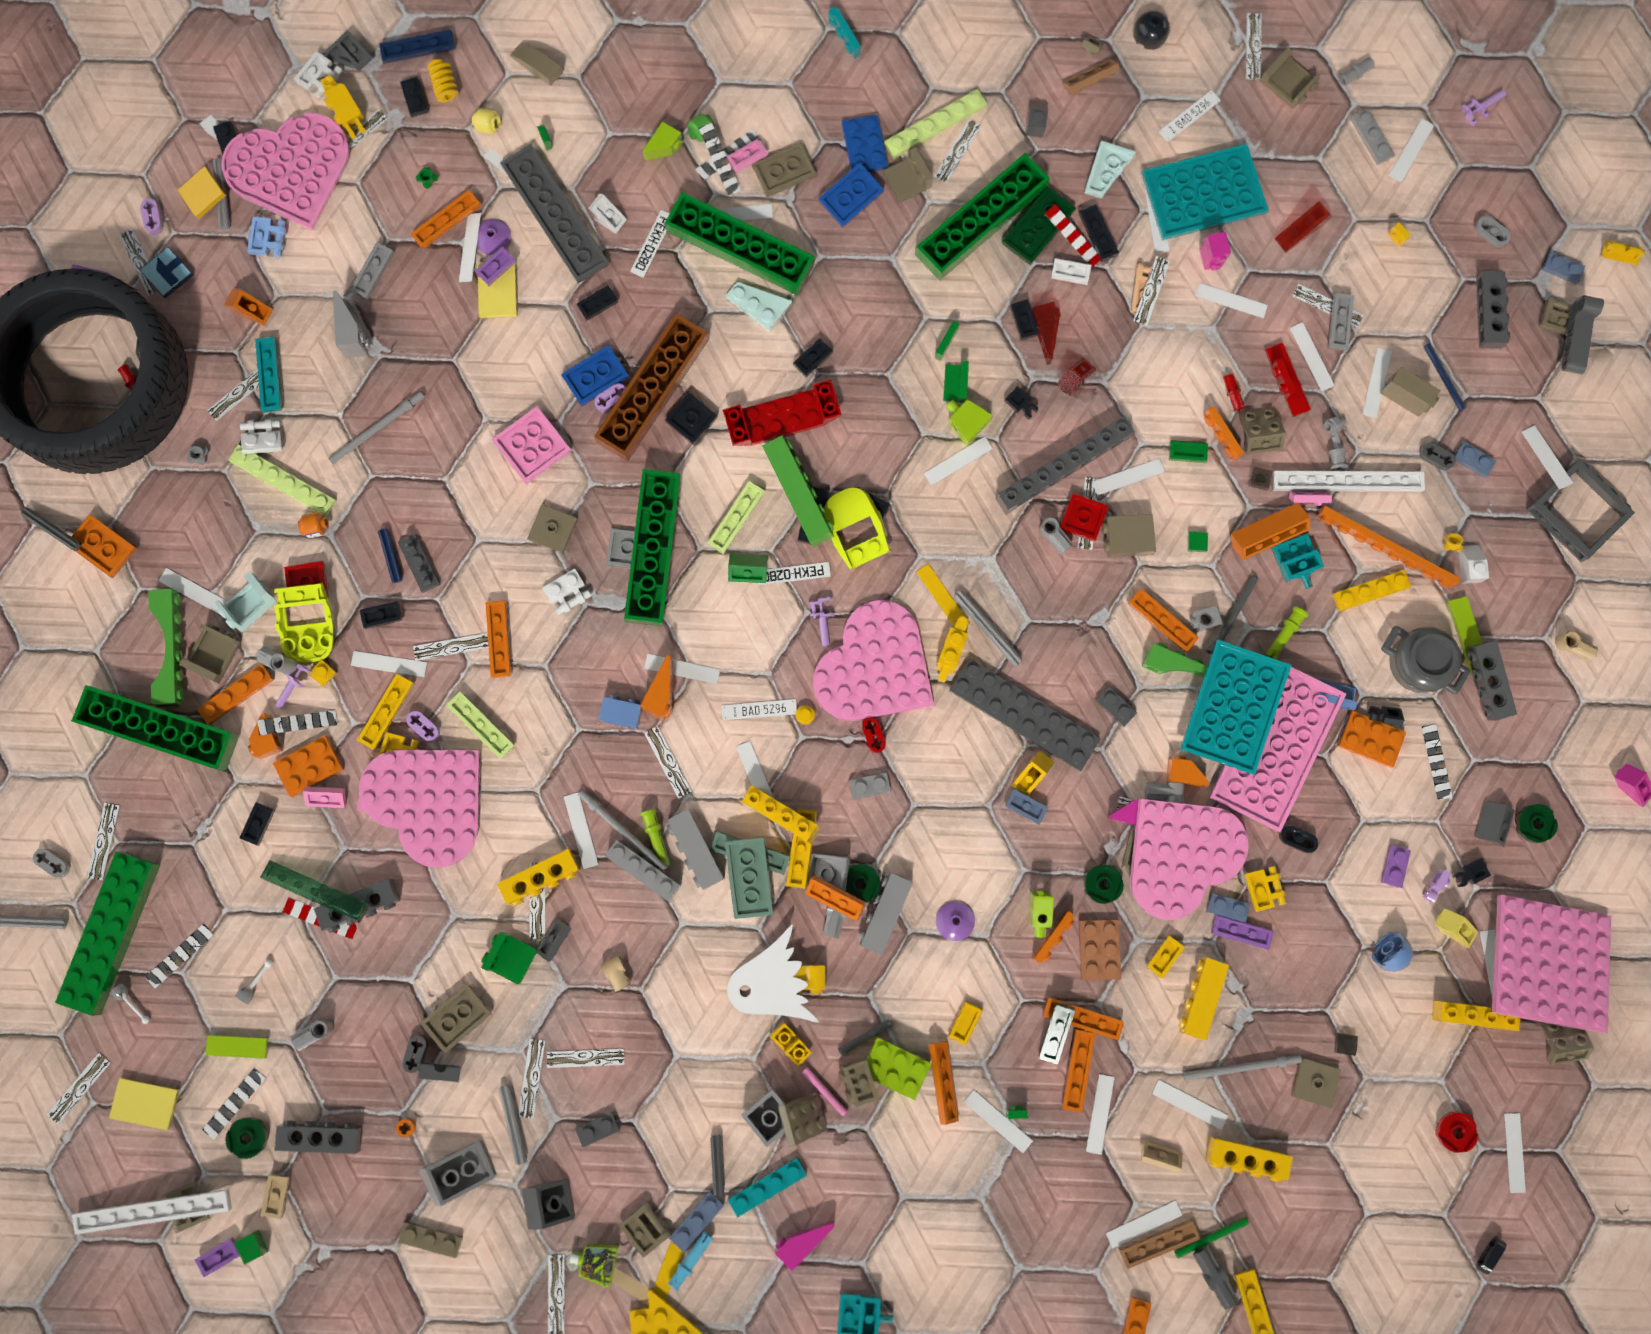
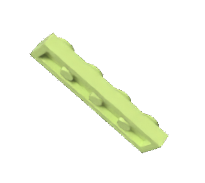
M748 481L709 540L708 545L724 555L765 491Z
M459 692L446 704L500 759L515 746L462 692Z

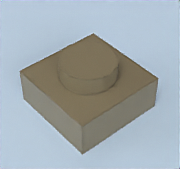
M1088 35L1081 46L1090 54H1098L1104 44Z

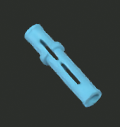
M703 1231V1234L685 1260L679 1263L677 1266L678 1270L668 1282L677 1291L687 1276L692 1274L691 1270L714 1240L705 1231Z

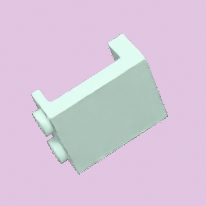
M250 571L244 575L249 582L248 585L226 604H222L219 600L215 602L219 607L218 613L223 618H227L225 622L232 629L237 628L241 632L245 631L277 602L264 584Z

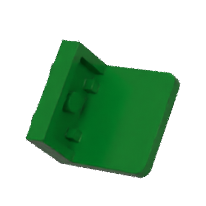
M499 932L498 935H494L490 943L492 948L489 953L486 952L481 960V963H483L481 968L488 972L492 971L515 984H520L536 956L537 950L505 932Z

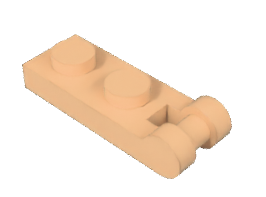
M1142 263L1137 264L1131 313L1136 314L1149 278L1142 275L1143 273L1150 275L1153 265L1148 267Z

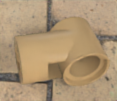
M619 955L601 964V968L606 978L611 980L615 992L631 985L628 976L625 974L626 968Z

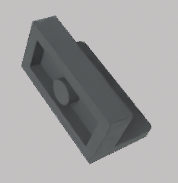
M1485 801L1475 837L1491 841L1497 846L1505 847L1515 810L1505 804Z

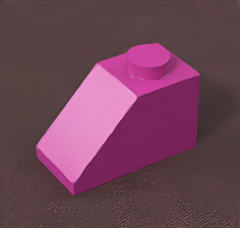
M1627 763L1616 772L1614 778L1618 787L1639 806L1644 807L1651 799V782L1647 773Z
M1139 798L1137 801H1131L1109 814L1108 819L1136 826Z

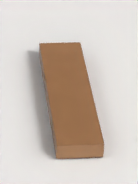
M1191 1218L1118 1249L1126 1269H1129L1201 1238Z

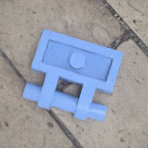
M252 217L247 249L249 255L268 256L270 249L273 250V257L280 258L281 252L284 250L282 243L283 237L286 235V222L278 220L277 226H273L271 218ZM271 234H276L275 242H270Z

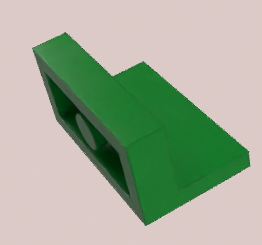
M961 361L960 365L945 364L944 402L954 400L955 402L964 403L966 401L969 361Z
M730 554L728 582L766 583L768 555Z

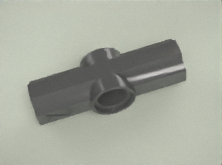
M1206 1245L1195 1250L1192 1255L1203 1272L1204 1280L1209 1288L1214 1291L1221 1306L1226 1310L1237 1305L1239 1299L1228 1282L1229 1278L1222 1266L1217 1263L1209 1247Z

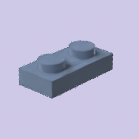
M1550 252L1542 271L1577 284L1581 279L1585 265Z
M1466 442L1461 443L1454 455L1458 463L1484 478L1489 475L1496 463L1495 459Z
M1013 789L1005 804L1006 808L1040 825L1048 810L1047 806Z
M1211 893L1206 912L1246 923L1250 903Z

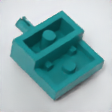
M1308 534L1271 548L1285 583L1295 579H1302L1305 589L1313 587L1309 575L1321 570L1325 566L1318 550H1314Z
M840 1292L837 1334H878L881 1322L893 1324V1314L881 1313L880 1296Z

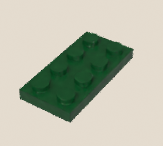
M1046 187L1005 237L1002 245L1031 266L1059 232L1045 213L1056 205L1069 220L1076 211V207L1049 187Z

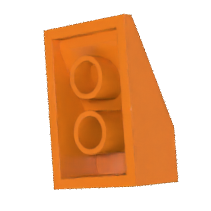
M669 655L665 657L640 705L644 712L663 722L665 718L669 719L673 712V661Z

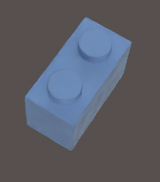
M609 695V698H603L599 715L601 722L638 730L643 711L640 708L639 701L628 699V702L620 700L621 697Z

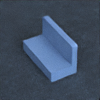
M1319 679V681L1346 693L1340 708L1349 711L1356 709L1357 702L1354 701L1355 688ZM1323 692L1319 694L1326 696L1328 702L1337 704L1340 698Z

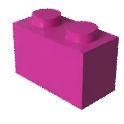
M1226 232L1207 235L1199 251L1204 270L1211 269L1214 271L1222 268L1231 254Z

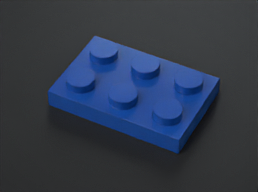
M878 115L842 121L841 125L850 169L852 170L859 163L868 172L887 169L888 164Z
M859 163L818 198V201L843 228L884 192V189L864 166Z
M609 345L561 374L581 407L594 400L597 395L611 386L620 384L629 378V375Z

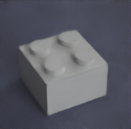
M774 1088L770 1089L741 1115L766 1147L785 1133L778 1106L785 1104V1102Z

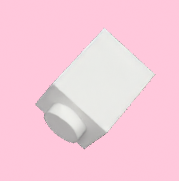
M1463 546V550L1458 552L1462 584L1481 583L1489 579L1488 562L1479 546Z

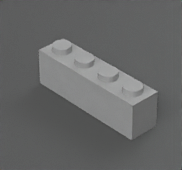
M688 809L668 819L669 825H667L671 836H676L678 842L675 844L680 853L684 852L687 858L684 862L689 871L693 870L695 874L693 880L697 888L701 887L702 890H705L723 881L724 878L690 810Z
M618 840L614 842L605 855L668 902L673 899L681 888V885Z
M892 873L889 877L885 876L881 885L884 887L882 895L878 894L874 902L876 909L874 913H869L866 923L869 924L866 931L862 930L858 939L861 942L860 946L883 955L913 882Z

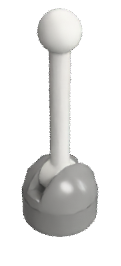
M271 960L265 961V966L251 985L241 988L235 995L236 998L245 1004L251 1002L253 998L252 989L267 968L272 966L273 962Z
M120 983L109 993L115 1000H124L141 1017L142 1023H149L150 1018L144 1016L127 998L128 989L123 983Z

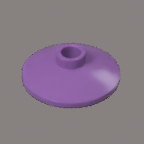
M488 219L479 224L476 247L488 255H493L501 247L506 250L511 241V234L507 225L497 219ZM494 232L493 236H488L489 233Z
M949 902L942 906L937 913V929L948 940H963L974 929V914L964 903ZM957 917L960 920L958 925L953 924V918Z

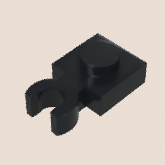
M1018 386L1004 400L1017 413L1021 410L1024 411V416L1029 420L1032 418V415L1029 414L1028 410H1034L1036 413L1039 410L1035 404L1028 403L1031 397Z
M1370 706L1368 709V714H1370L1369 720H1382L1383 724L1403 726L1405 720L1400 708L1382 706V709L1376 706Z
M1482 858L1463 866L1464 873L1457 872L1452 875L1453 878L1459 876L1462 878V882L1457 885L1458 887L1466 886L1469 881L1471 884H1476L1491 876Z

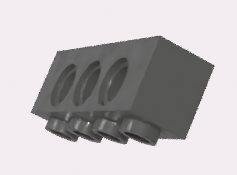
M1482 271L1476 277L1479 348L1501 349L1510 340V332L1508 331L1509 314L1507 313L1509 299L1506 296L1508 280L1505 278V271Z
M1489 640L1468 646L1467 656L1469 661L1472 662V674L1478 684L1477 692L1483 702L1484 707L1482 710L1487 720L1496 721L1517 715L1497 640ZM1484 658L1488 661L1486 667L1483 665ZM1490 676H1491L1492 679H1493V682H1492L1491 685H1489V683H1488V679H1489ZM1495 695H1496L1497 698H1498V701H1497L1496 704H1495L1494 701H1493V698H1494Z
M386 879L316 907L314 912L321 931L328 930L331 933L341 929L340 925L347 923V925L359 922L358 918L366 916V918L378 914L377 910L379 909L389 910L396 907L395 903L399 902L400 898L393 879ZM375 894L380 896V902L377 905L372 900ZM357 901L362 904L359 912H356L354 909ZM338 909L343 911L341 919L336 918V911Z
M287 1120L276 1127L274 1151L356 1154L360 1152L362 1127H356V1123H344L343 1126H336L335 1122H324L323 1125H316L314 1121H305L301 1125L296 1124V1121ZM296 1131L302 1133L301 1141L295 1138ZM316 1132H320L322 1134L323 1138L321 1142H318L315 1139ZM337 1132L340 1133L343 1137L341 1143L335 1140V1134Z

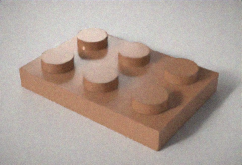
M1119 920L1078 921L1081 980L1121 979Z

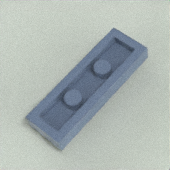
M709 1191L672 1233L669 1239L684 1252L725 1204Z

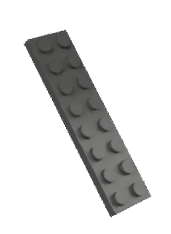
M532 144L500 162L501 167L578 284L609 266L608 260Z
M970 658L949 692L1079 772L1082 771L1100 741L1099 737Z

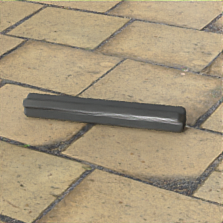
M25 507L21 512L23 517L71 550L78 551L81 547L79 541L32 509Z

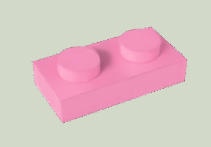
M756 139L727 156V159L735 172L738 173L767 156L768 153L761 142Z
M1289 491V499L1294 504L1306 505V503H1313L1314 505L1322 506L1325 503L1332 502V495L1327 491Z
M307 786L304 788L303 793L306 806L345 808L346 806L344 788Z

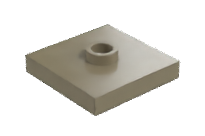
M541 505L527 539L563 554L578 519Z
M1301 1058L1302 1063L1299 1064L1292 1097L1332 1108L1341 1069Z

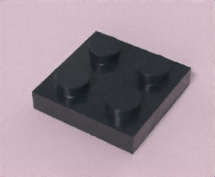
M688 393L665 419V422L692 445H695L718 419V416L691 393Z

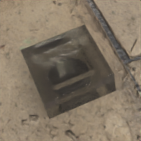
M1253 467L1249 486L1267 491L1273 471Z
M1336 1033L1334 1053L1356 1056L1358 1036Z

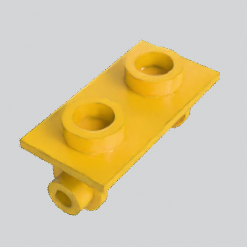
M1609 240L1604 241L1602 258L1638 266L1640 257L1643 258L1645 255V250L1641 247L1638 248Z

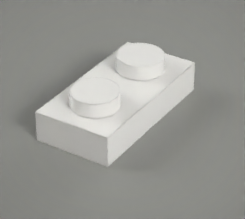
M1055 258L1051 278L1087 285L1091 265Z

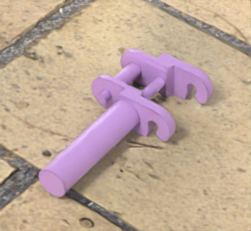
M1501 90L1481 104L1473 98L1469 105L1464 104L1462 106V110L1466 114L1465 118L1472 126L1476 125L1477 121H1473V114L1480 112L1484 118H1487L1489 113H1485L1486 108L1506 96V92ZM1474 106L1475 110L1471 111L1470 108Z
M832 597L819 598L816 602L811 600L808 603L812 608L810 617L816 618V616H820L819 625L822 646L830 645L826 618L835 616L834 613L824 614L822 603L828 600L832 601ZM815 605L820 606V613H816Z
M296 662V668L299 670L295 677L293 673L287 675L289 682L275 704L276 707L283 708L296 685L303 688L304 685L299 682L297 677L301 670L310 674L312 672L304 665Z

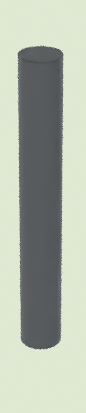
M887 1019L839 1048L838 1051L841 1056L892 1026L890 1020Z

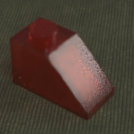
M1081 358L1065 372L1057 385L1064 393L1071 396L1078 391L1097 369L1084 358Z

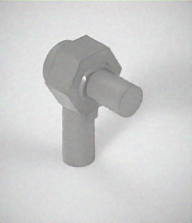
M1338 417L1327 419L1324 424L1325 431L1331 434L1335 449L1342 448L1339 431H1341L1343 425L1347 424L1346 418L1339 419Z

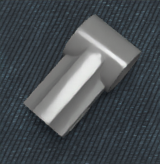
M1047 518L1040 525V534L1047 538L1060 555L1074 545L1059 527L1056 519ZM1045 524L1052 525L1053 532L1047 531Z
M263 646L256 653L257 662L270 667L274 671L289 675L296 668L294 659Z
M1147 782L1145 799L1184 803V783L1168 782L1163 784Z
M828 906L823 935L839 939L843 919H845L846 915Z
M329 1019L315 1021L310 1026L291 1036L293 1046L298 1051H301L318 1040L329 1036L333 1031V1023ZM319 1024L324 1025V1034L319 1031Z

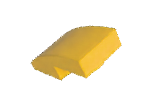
M784 1021L769 1035L797 1067L812 1054Z

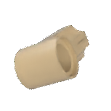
M1576 632L1561 634L1555 640V645L1559 650L1568 651L1587 662H1591L1598 653L1597 646L1581 639ZM1566 638H1568L1570 642L1569 645L1566 642Z

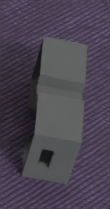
M419 1062L417 1077L419 1079L459 1082L461 1068L454 1065Z

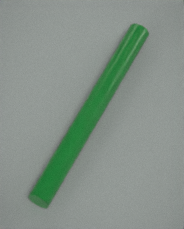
M1243 1217L1195 1242L1175 1250L1174 1253L1178 1259L1248 1225L1249 1222L1246 1217Z

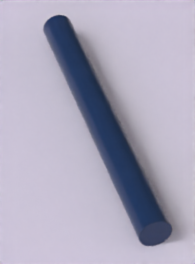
M1431 344L1425 345L1423 348L1458 410L1462 411L1466 406Z

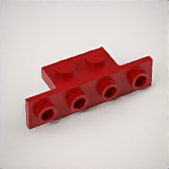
M1283 342L1266 348L1265 352L1271 364L1273 376L1279 383V390L1284 395L1292 417L1311 411Z

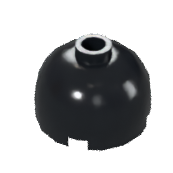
M1156 10L1144 12L1138 17L1133 28L1135 42L1138 45L1140 43L1148 50L1162 47L1170 34L1168 18L1162 12Z

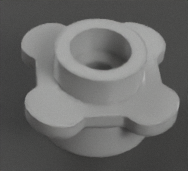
M196 445L190 446L187 461L204 465L206 463V454L209 452L208 449Z

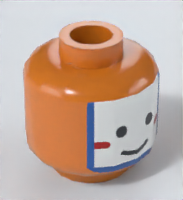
M320 512L304 514L298 521L300 533L307 538L323 536L326 533V528L329 527L327 517H324Z

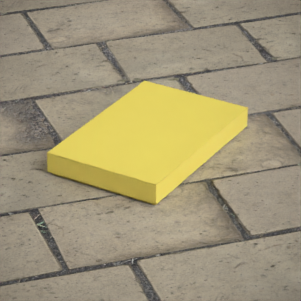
M484 262L478 263V268H479ZM516 263L490 286L478 276L480 318L517 317Z
M119 1078L109 1118L170 1130L180 1090Z

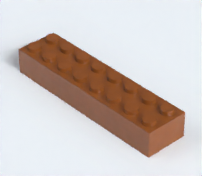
M676 313L594 435L596 443L628 462L709 341L708 332Z

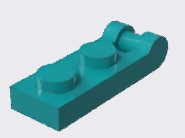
M831 7L828 12V23L831 26H835L836 34L839 39L844 41L847 53H851L854 59L861 55L860 44L839 9Z

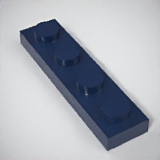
M451 29L379 43L381 58L384 64L455 50Z

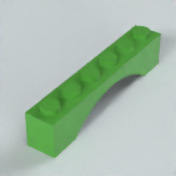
M173 589L148 590L149 610L160 623L165 639L163 665L157 678L151 685V705L157 707L182 705V700L184 699V691L181 688L183 671L179 665L183 658L182 651L180 650L182 634L179 631V624L182 622V617L179 613L181 597Z
M1154 643L1150 646L1142 665L1143 668L1157 674L1181 671L1193 673L1203 678L1207 666L1203 665L1201 660L1196 658L1189 659L1185 657L1183 652L1177 650L1174 652L1168 650V647L1162 643Z

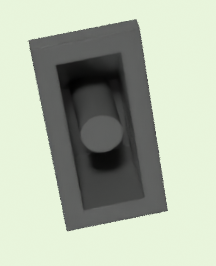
M1029 101L1025 136L1043 138L1047 124L1048 102Z

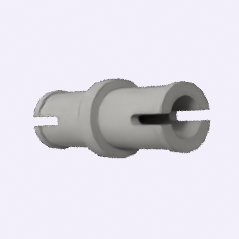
M1369 57L1360 64L1353 65L1349 71L1340 75L1339 82L1341 85L1346 86L1353 80L1360 79L1370 69H1373L1375 67L1373 59Z

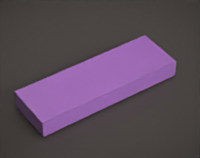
M1215 915L1211 934L1269 950L1274 931Z

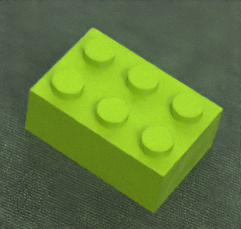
M876 1036L866 1058L873 1081L914 1101L932 1064Z

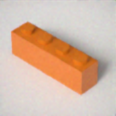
M1299 503L1288 506L1275 514H1270L1264 519L1255 521L1231 533V546L1240 558L1245 560L1310 530V516Z

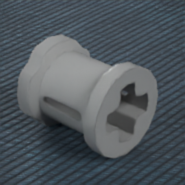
M1345 448L1328 451L1332 460L1331 471H1340L1348 468V464L1345 463Z

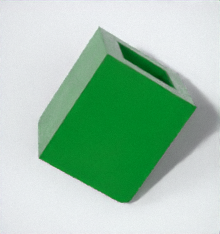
M259 1230L234 1243L245 1265L268 1253Z

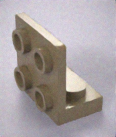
M916 147L909 150V157L883 170V175L899 203L932 188L933 177Z
M1275 408L1239 413L1240 422L1246 433L1244 449L1246 455L1283 450L1286 431Z
M1539 1022L1551 1047L1547 1057L1550 1066L1585 1060L1590 1057L1594 1046L1586 1030Z
M866 1060L848 1066H840L841 1071H838L841 1082L846 1084L847 1090L844 1092L850 1104L852 1103L858 1107L879 1099Z

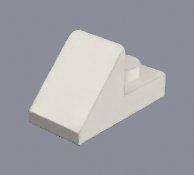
M599 194L589 207L596 215L594 220L613 233H617L627 220L603 194Z

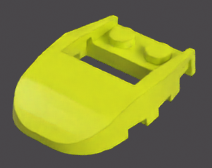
M848 488L833 495L827 501L824 508L826 513L824 517L826 521H830L834 529L831 531L833 544L850 570L892 551L891 547H888L886 539L888 535L881 513L877 510L873 500L866 491L860 488ZM870 516L878 536L845 551L837 532Z
M323 583L274 589V593H277L278 604H275L276 632L279 633L280 644L285 656L294 659L297 663L317 662L325 659L330 654L334 645L332 608ZM323 603L326 622L288 625L285 607Z

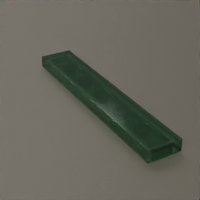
M271 860L260 876L261 879L359 923L370 906L364 901Z

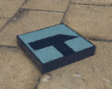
M168 246L139 269L165 299L194 275Z

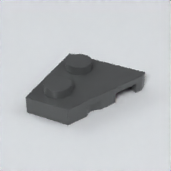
M348 30L323 53V56L327 59L359 71L373 59Z

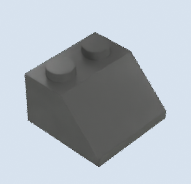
M568 1178L536 1184L522 1189L528 1230L545 1229L575 1219Z

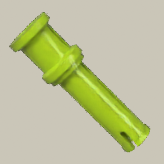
M1297 606L1293 607V613L1288 620L1285 619L1284 628L1265 653V656H1270L1273 659L1278 657L1293 633L1298 632L1303 620L1308 618L1309 614Z
M656 808L640 813V817H643L646 827L644 830L649 834L655 856L666 866L671 865L660 831L662 826L658 823Z

